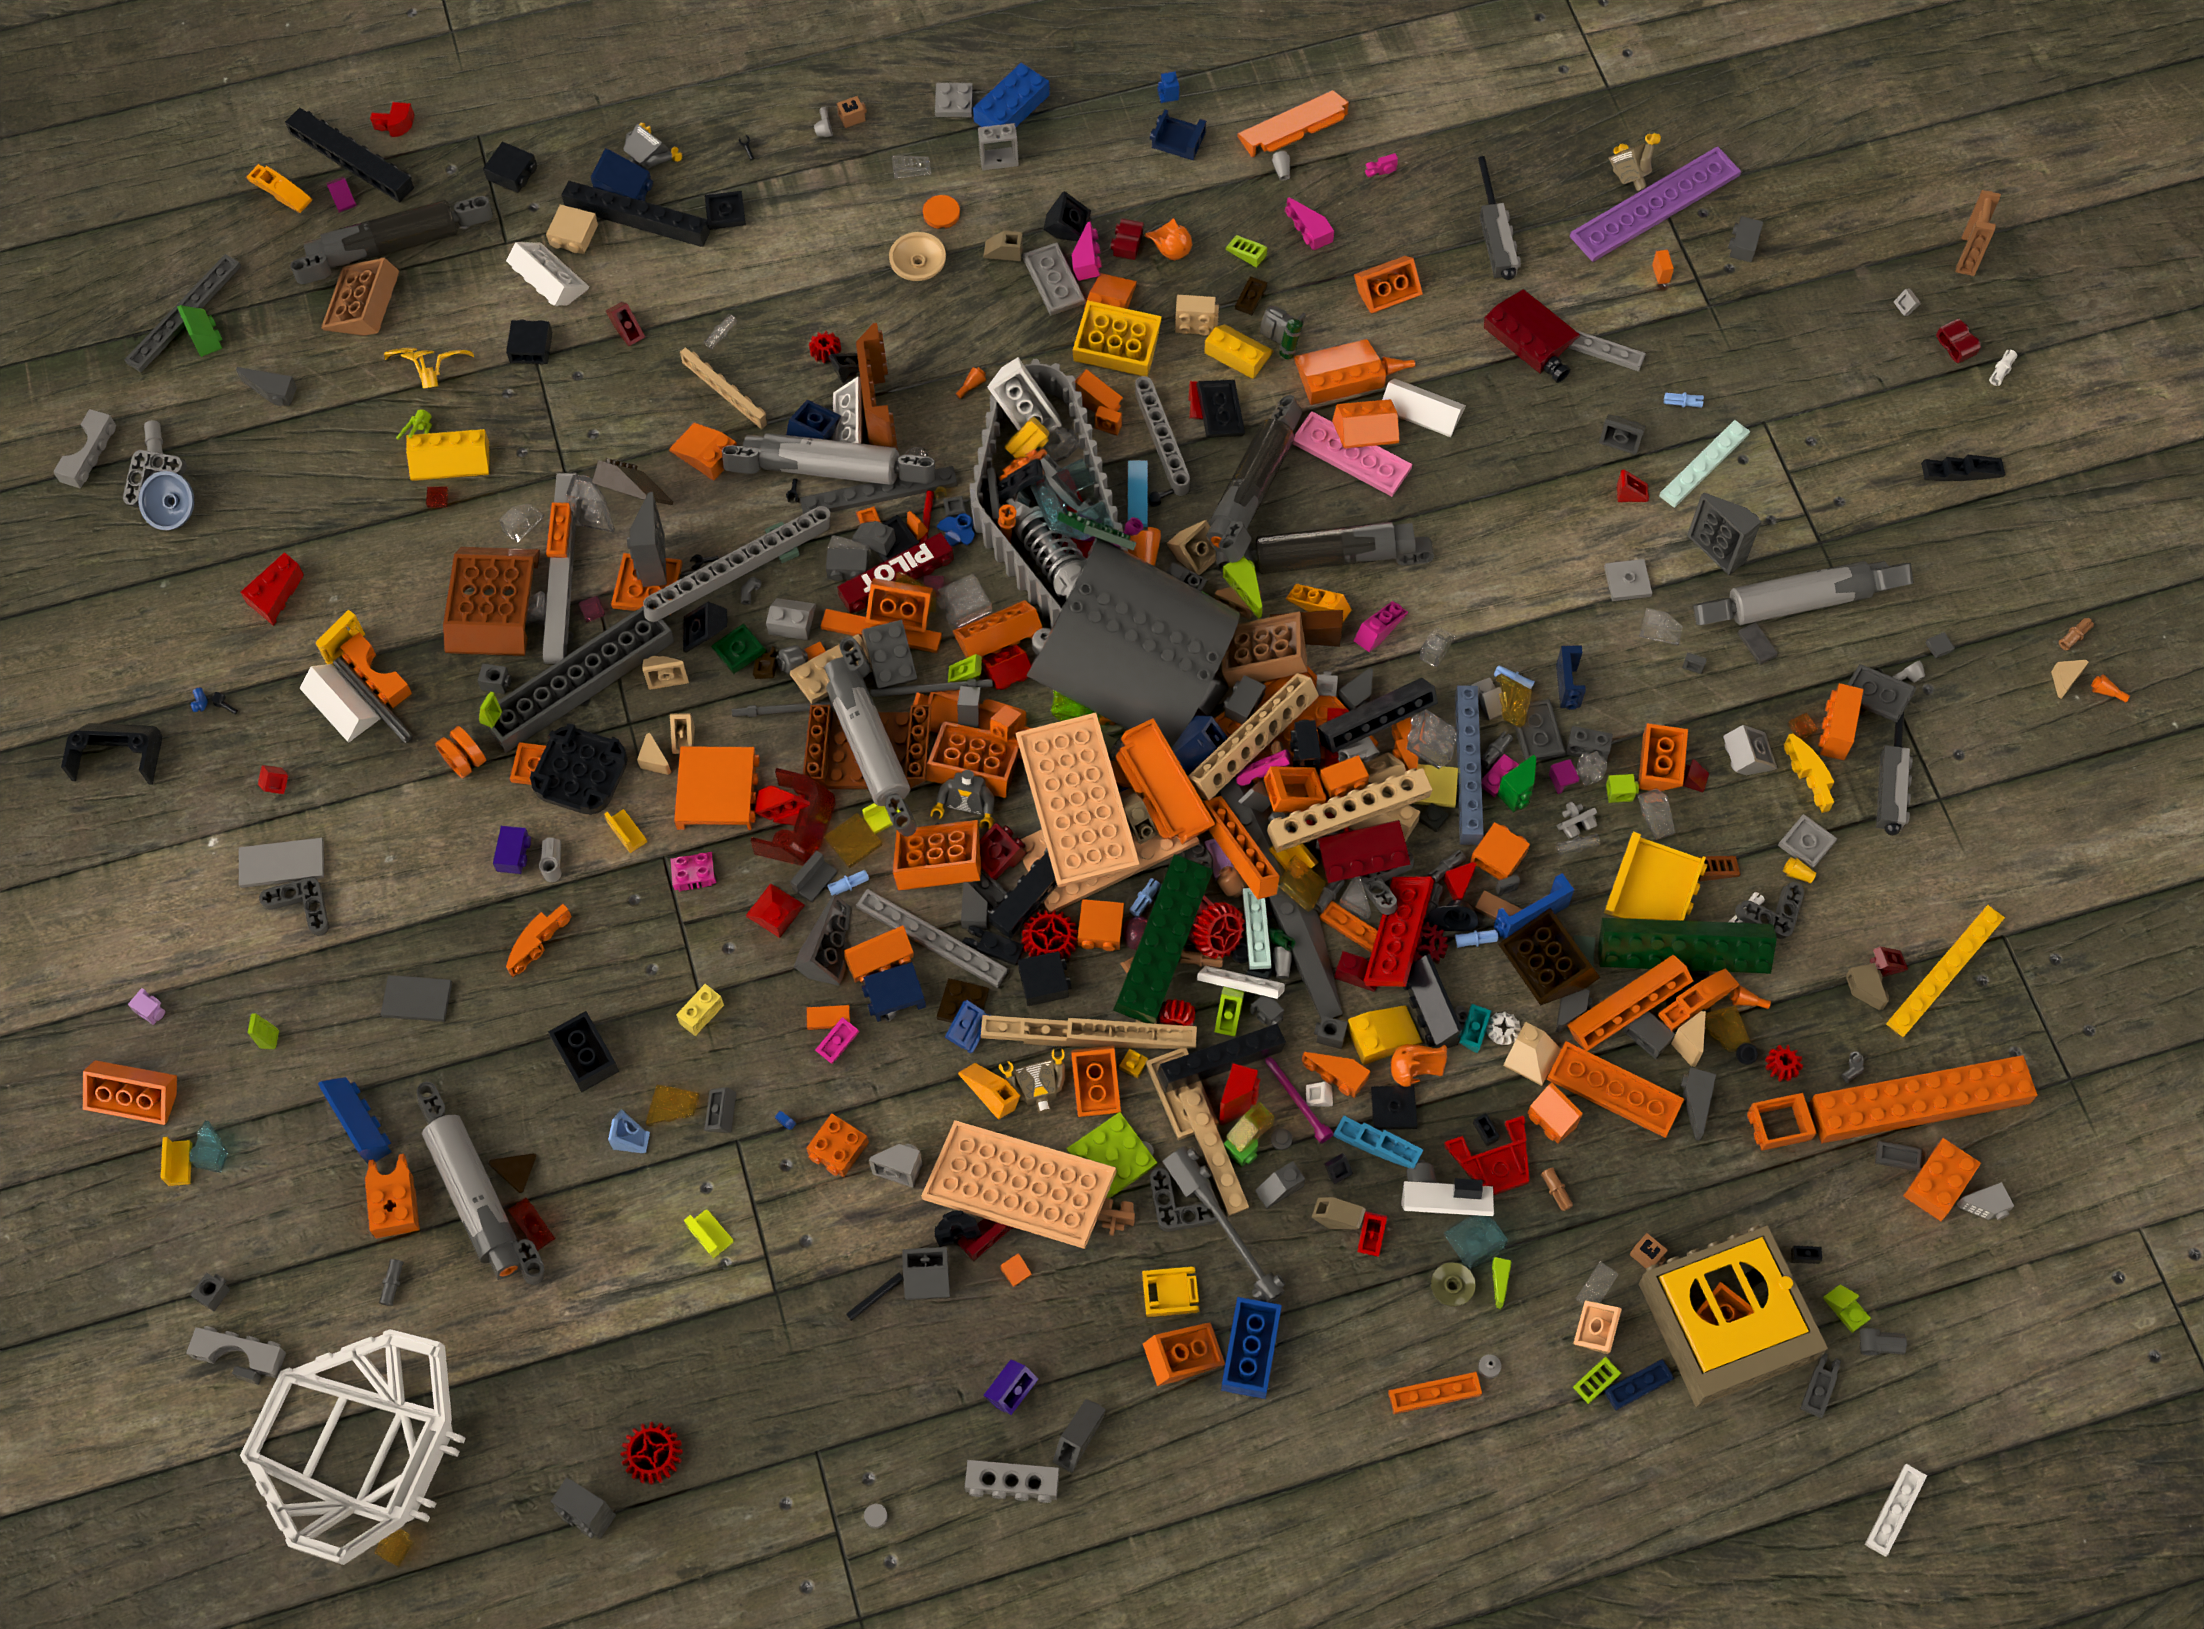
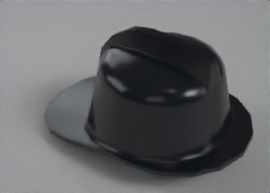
M1457 899L1450 901L1446 906L1433 909L1428 914L1427 922H1429L1431 928L1436 924L1437 931H1470L1477 926L1478 916L1473 911L1472 905L1464 900Z

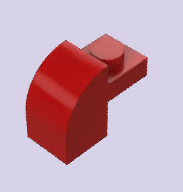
M392 102L390 114L371 112L370 120L374 130L389 131L391 137H398L410 130L415 114L411 103Z

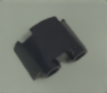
M961 1210L944 1214L942 1216L943 1219L938 1223L937 1227L935 1226L934 1236L939 1247L954 1244L958 1236H964L967 1240L982 1237L975 1218Z

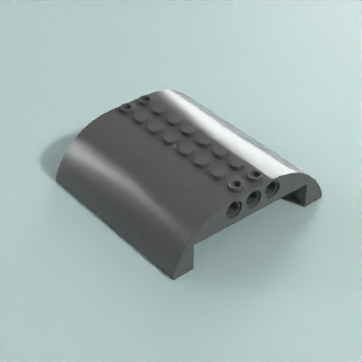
M1096 537L1088 552L1089 556L1026 676L1128 730L1154 718L1172 749L1194 717L1215 676L1237 628L1240 612L1122 548Z

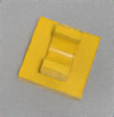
M1129 1049L1119 1065V1069L1138 1079L1146 1066L1148 1058Z

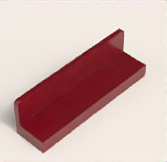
M984 1218L977 1224L982 1237L967 1240L963 1236L957 1241V1244L974 1262L1013 1227Z

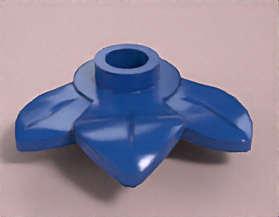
M960 514L956 518L946 517L937 525L939 530L946 532L945 539L950 546H955L960 542L964 545H969L974 539V532L972 530L974 525L973 519L967 514Z

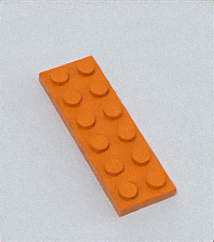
M1565 1041L1547 1077L1548 1081L1666 1138L1684 1101V1098L1592 1053L1586 1052Z

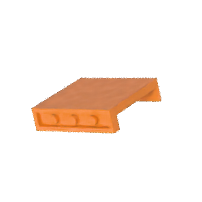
M680 746L674 817L677 830H685L686 824L747 825L748 830H751L752 823H755L756 820L753 804H756L757 792H754V785H758V773H755L756 767H759L760 757L756 755L754 747Z

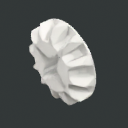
M1505 1011L1503 1013L1496 1012L1489 1018L1486 1031L1489 1038L1495 1043L1508 1045L1515 1042L1521 1031L1520 1022L1514 1017V1014L1511 1015ZM1503 1021H1505L1506 1027L1510 1028L1506 1030L1504 1035L1502 1029L1497 1027L1501 1026Z

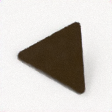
M536 1154L489 1160V1166L515 1190L523 1193L536 1160Z

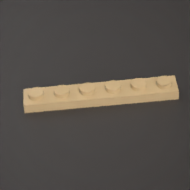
M685 347L680 352L684 365L760 429L767 425L765 411L761 407L757 408L749 397L740 394L736 386L728 384L726 379L720 373H715L707 362L703 363L694 351L690 352Z
M1200 1086L1180 1093L1179 1097L1209 1171L1212 1174L1227 1215L1231 1216L1249 1209Z

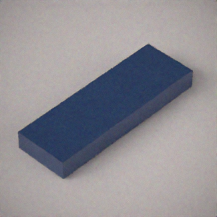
M1661 1359L1604 1390V1393L1615 1411L1673 1381L1675 1378L1664 1360Z

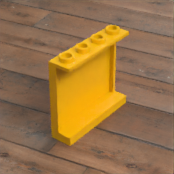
M1633 832L1604 913L1616 918L1684 921L1685 915H1690L1694 903L1690 902L1693 895H1697L1701 885L1697 883L1700 875L1704 876L1707 864L1704 863L1706 857L1698 858L1641 838V834Z

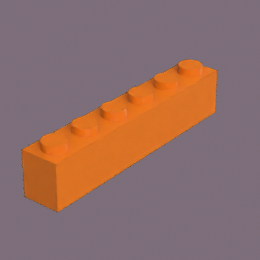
M1219 796L1210 800H1203L1204 806L1215 823L1212 828L1208 829L1256 898L1262 899L1276 895L1279 882L1278 873L1223 797Z
M1673 954L1568 1023L1567 1026L1574 1040L1587 1052L1692 983L1693 979L1686 965Z

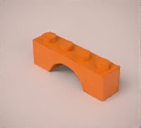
M360 632L340 646L343 652L341 657L348 665L352 663L355 667L353 670L360 678L364 676L367 680L365 683L372 691L376 690L379 693L377 696L384 704L388 703L394 708L412 694L408 684L396 671L383 674L371 669L376 653L372 645Z

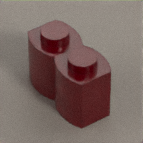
M1122 218L1120 224H1116V238H1112L1110 247L1113 250V256L1136 260L1144 232V222Z
M1960 319L1940 327L1936 334L1940 344L1947 349L1951 358L1958 364L1977 355L1981 348L1978 338L1969 332L1967 324Z

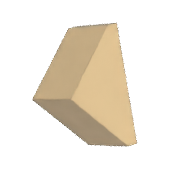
M2087 660L2056 663L2051 672L2057 695L2060 699L2063 698L2089 663Z
M670 714L672 754H680V746H694L695 725L691 714Z
M650 733L646 734L637 759L640 769L669 775L671 770L668 762Z

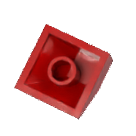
M770 883L746 914V917L780 938L805 905Z

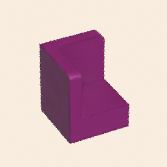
M1571 759L1551 765L1549 776L1558 794L1563 792L1565 786L1579 782V776Z

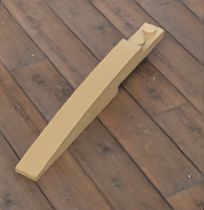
M982 1015L981 1038L1024 1041V1044L1093 1048L1115 1045V1048L1177 1049L1196 1048L1197 1027L1068 1018V1021Z

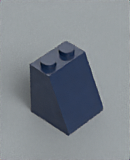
M606 148L590 177L594 188L644 202L647 192L653 186L649 171Z

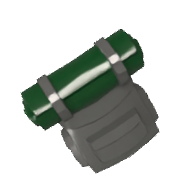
M1269 306L1263 316L1260 333L1280 344L1279 353L1284 359H1292L1296 353L1298 339L1302 333L1306 314L1303 313L1298 319H1295L1287 314L1285 310L1276 306Z

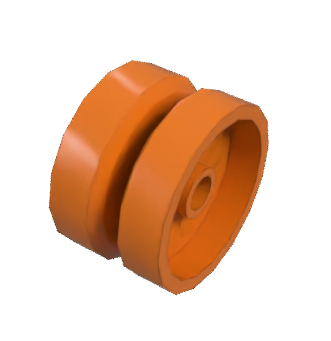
M457 726L450 731L452 741L442 737L435 743V746L445 762L457 775L464 779L472 772L470 764L478 768L486 762V758L466 731Z

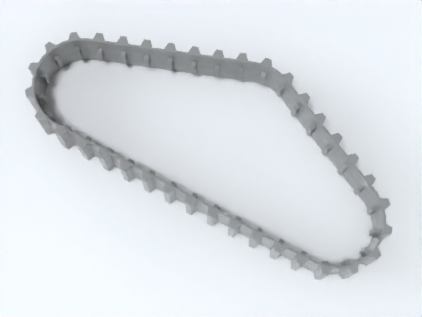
M1033 359L1031 364L1024 365L1043 393L1054 395L1063 400L1069 407L1070 417L1074 418L1075 433L1078 432L1079 447L1084 451V464L1089 467V480L1093 481L1095 498L1098 497L1099 509L1102 511L1100 514L1104 516V524L1123 532L1122 524L1117 521V507L1112 506V491L1107 489V475L1102 473V459L1097 456V442L1092 440V426L1087 424V410L1082 408V394L1075 390L1074 376H1066L1060 371V365L1057 363L1049 366L1040 364L1038 359ZM990 395V412H986L987 429L982 430L983 447L978 448L979 465L974 466L975 483H970L974 530L976 533H983L984 546L986 548H994L995 560L998 563L1005 562L1006 574L1009 577L1016 576L1017 588L1020 591H1028V602L1031 605H1039V616L1042 620L1049 618L1052 629L1062 608L1001 533L994 521L990 519L985 509L982 508L984 506L983 497L985 489H988L989 486L987 469L993 468L992 457L993 454H996L997 436H1000V421L1004 419V410L995 397ZM1120 546V548L1128 552V548Z

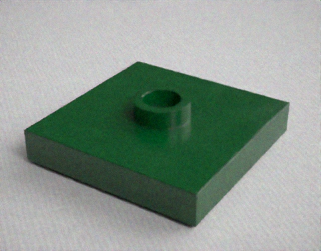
M744 623L711 646L713 651L733 674L767 652Z

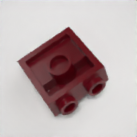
M997 822L980 839L981 867L995 881L1009 866L1014 868L1027 854L1024 849L1026 847L1025 843L1018 837L1014 839L1012 837L1014 832L1007 825L1002 827Z

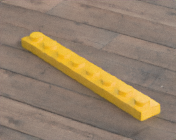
M1987 905L1888 1020L1886 1025L1904 1037L2002 923L2005 917Z

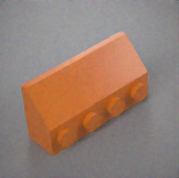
M1024 600L955 629L952 632L966 658L977 654L983 659L989 653H998L1002 651L1003 647L1017 645L1024 638H1032L1034 633L1043 627L1036 608Z
M96 1060L83 1071V1110L162 1125L167 1123L177 1095V1075Z

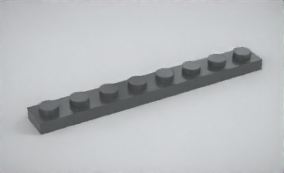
M225 254L124 359L126 364L142 372L185 327L177 307L182 305L202 309L241 268L240 263Z
M953 466L935 469V480L931 483L903 481L897 477L893 485L867 483L800 497L803 514L819 506L828 508L831 513L922 494L927 491L956 487L957 480Z

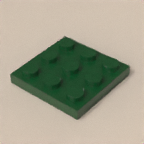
M1070 511L1067 514L1062 512L1058 514L1057 520L1085 534L1134 551L1136 542L1130 540L1131 536L1122 533V531L1104 523L1100 524L1090 518L1081 517Z

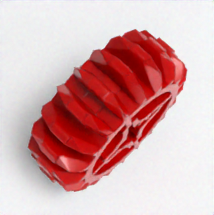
M1215 902L1214 905H1208L1207 910L1202 909V915L1197 916L1198 922L1193 924L1196 927L1192 931V934L1195 936L1192 939L1196 944L1195 947L1201 954L1212 959H1216L1218 956L1222 959L1224 956H1230V951L1236 950L1235 946L1240 944V938L1244 937L1242 931L1246 929L1243 926L1245 920L1242 918L1240 911L1235 906L1225 902Z
M1045 909L1044 915L1037 912L1036 918L1030 916V923L1024 924L1026 930L1022 931V936L1024 937L1022 938V944L1025 945V952H1029V957L1059 951L1061 958H1064L1063 956L1070 958V951L1075 952V945L1078 944V938H1076L1078 931L1074 930L1076 924L1070 923L1071 918L1069 916L1064 918L1063 912L1056 915V910L1054 909L1052 914H1048V911ZM1055 925L1062 928L1067 935L1057 931ZM1051 931H1052V939L1049 940V944H1048V939H1047V938H1048V936H1050ZM1033 940H1037L1038 943H1042L1045 946V949H1042L1039 946H1037Z
M650 1422L649 1428H647L643 1423L641 1424V1431L633 1428L635 1435L633 1437L631 1435L626 1436L630 1441L629 1443H622V1447L626 1451H622L620 1455L626 1459L621 1463L623 1466H628L625 1470L627 1474L633 1473V1480H637L640 1477V1482L644 1484L648 1478L649 1484L653 1485L655 1478H657L658 1482L662 1483L663 1475L668 1479L671 1477L668 1472L670 1469L674 1472L678 1470L674 1463L679 1464L682 1462L677 1457L683 1454V1450L678 1448L682 1443L680 1440H676L678 1437L676 1432L671 1433V1427L668 1426L664 1429L663 1423H659L655 1428L654 1422ZM651 1437H661L668 1443L654 1444ZM644 1441L643 1448L634 1455L639 1443ZM649 1444H650V1446L652 1447V1449H654V1451H655V1452H654V1456H653L654 1461H653L652 1458L649 1456V1454H650ZM669 1451L667 1460L660 1466L661 1457ZM648 1462L653 1467V1470L641 1469L636 1463Z

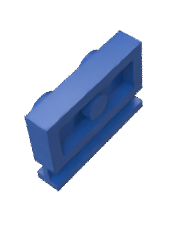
M965 1000L945 1038L964 1048L968 1053H973L981 1038L982 1015L988 1014L970 1001Z

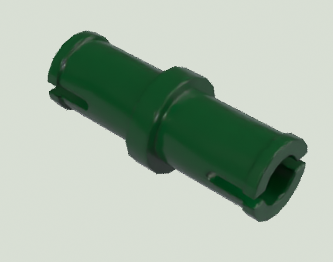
M1267 924L1271 944L1281 946L1287 951L1294 948V938L1285 935L1283 930L1275 929Z

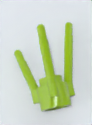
M418 410L396 439L399 440L412 425L413 428L408 435L409 438H412L417 429H425L424 434H428L432 426L430 423L432 418L430 413L425 410Z

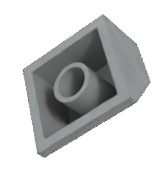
M776 598L770 605L766 621L768 634L808 640L816 604Z
M1742 725L1723 736L1725 740L1724 746L1730 755L1731 767L1735 772L1747 776L1777 769L1765 732Z
M897 1144L871 1156L869 1160L873 1175L914 1188L923 1165L920 1150L911 1144Z

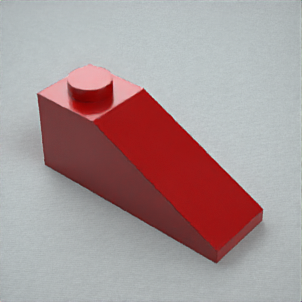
M770 785L758 790L754 813L773 820L808 807L810 802L781 790L777 786Z

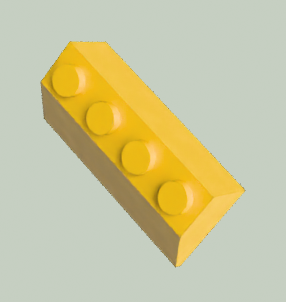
M485 429L415 434L412 438L406 435V453L411 481L489 475V440Z

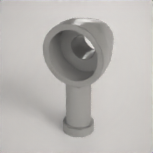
M821 107L819 111L822 120L814 125L816 135L818 137L833 136L828 116L829 109Z
M1919 660L1892 677L1901 681L1908 678L1915 683L1925 677V672Z

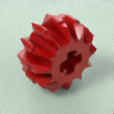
M825 331L824 334H820L818 332L817 337L812 336L811 342H809L810 355L815 357L816 362L822 360L825 364L826 361H830L828 357L830 354H839L841 352L840 339L835 337L834 333L828 334Z
M1168 999L1162 1003L1159 1012V1022L1166 1025H1193L1195 1007L1191 1003L1177 999Z
M1778 1045L1776 1050L1771 1049L1769 1051V1056L1765 1058V1062L1768 1063L1766 1070L1772 1071L1771 1077L1777 1075L1779 1082L1782 1081L1783 1077L1787 1082L1791 1081L1792 1077H1798L1803 1065L1800 1063L1802 1056H1796L1797 1049L1790 1051L1789 1045L1785 1049Z

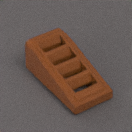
M1704 856L1706 857L1704 863L1708 865L1709 871H1705L1704 876L1700 875L1698 881L1739 877L1740 871L1736 856ZM1730 862L1732 864L1733 871H1729L1728 863ZM1723 863L1725 871H1721L1720 864ZM1712 865H1716L1717 871L1713 870Z

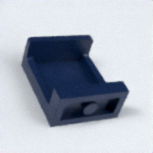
M1164 109L1163 114L1158 116L1156 129H1152L1150 134L1152 148L1194 160L1206 134L1207 121L1199 119L1197 125L1169 117L1168 110Z
M1582 645L1561 646L1556 663L1560 708L1573 710L1581 707L1586 686H1575L1573 684L1572 672H1577L1583 653Z
M912 962L863 977L865 985L861 986L865 998L869 997L871 1003L867 1004L870 1015H875L877 1022L881 1021V1015L913 1005H917L918 1010L926 1008L925 999Z

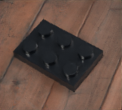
M1235 380L1198 381L1196 386L1206 437L1243 436L1245 429Z

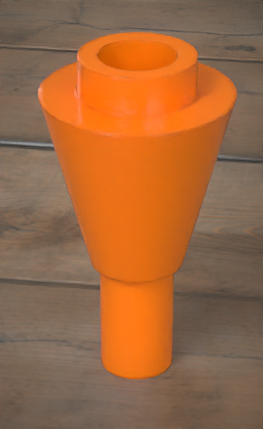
M1383 357L1381 360L1386 376L1404 368L1415 367L1414 360L1403 361Z
M972 367L963 386L957 391L956 396L962 399L968 391L986 381L985 372L979 367L977 369Z
M2104 674L2100 677L2096 676L2091 684L2093 687L2092 691L2095 693L2116 697L2125 703L2130 698V695L2119 690Z
M1741 985L1731 991L1730 1000H1732L1733 1005H1756L1769 1009L1771 1001L1759 998Z

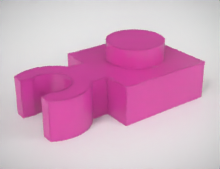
M1396 154L1378 158V162L1367 163V169L1365 170L1367 177H1372L1376 173L1380 176L1396 171L1398 163Z

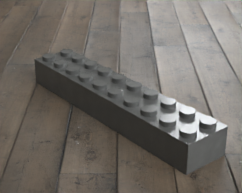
M644 606L500 699L498 703L502 714L493 728L486 725L485 727L505 753L518 746L519 742L522 743L641 665L643 659L656 655L674 643L672 631L662 619L655 622L648 621L644 616Z

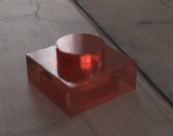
M447 486L427 487V508L447 507L449 492Z

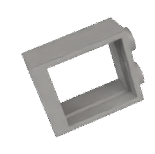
M1015 123L978 127L982 170L1019 166ZM1011 141V147L985 150L984 144Z

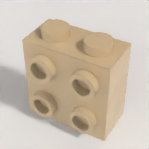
M560 205L546 233L549 245L554 248L566 249L573 253L585 254L598 226L595 213Z
M1177 295L1175 333L1209 335L1214 327L1218 326L1219 305H1215L1216 297Z

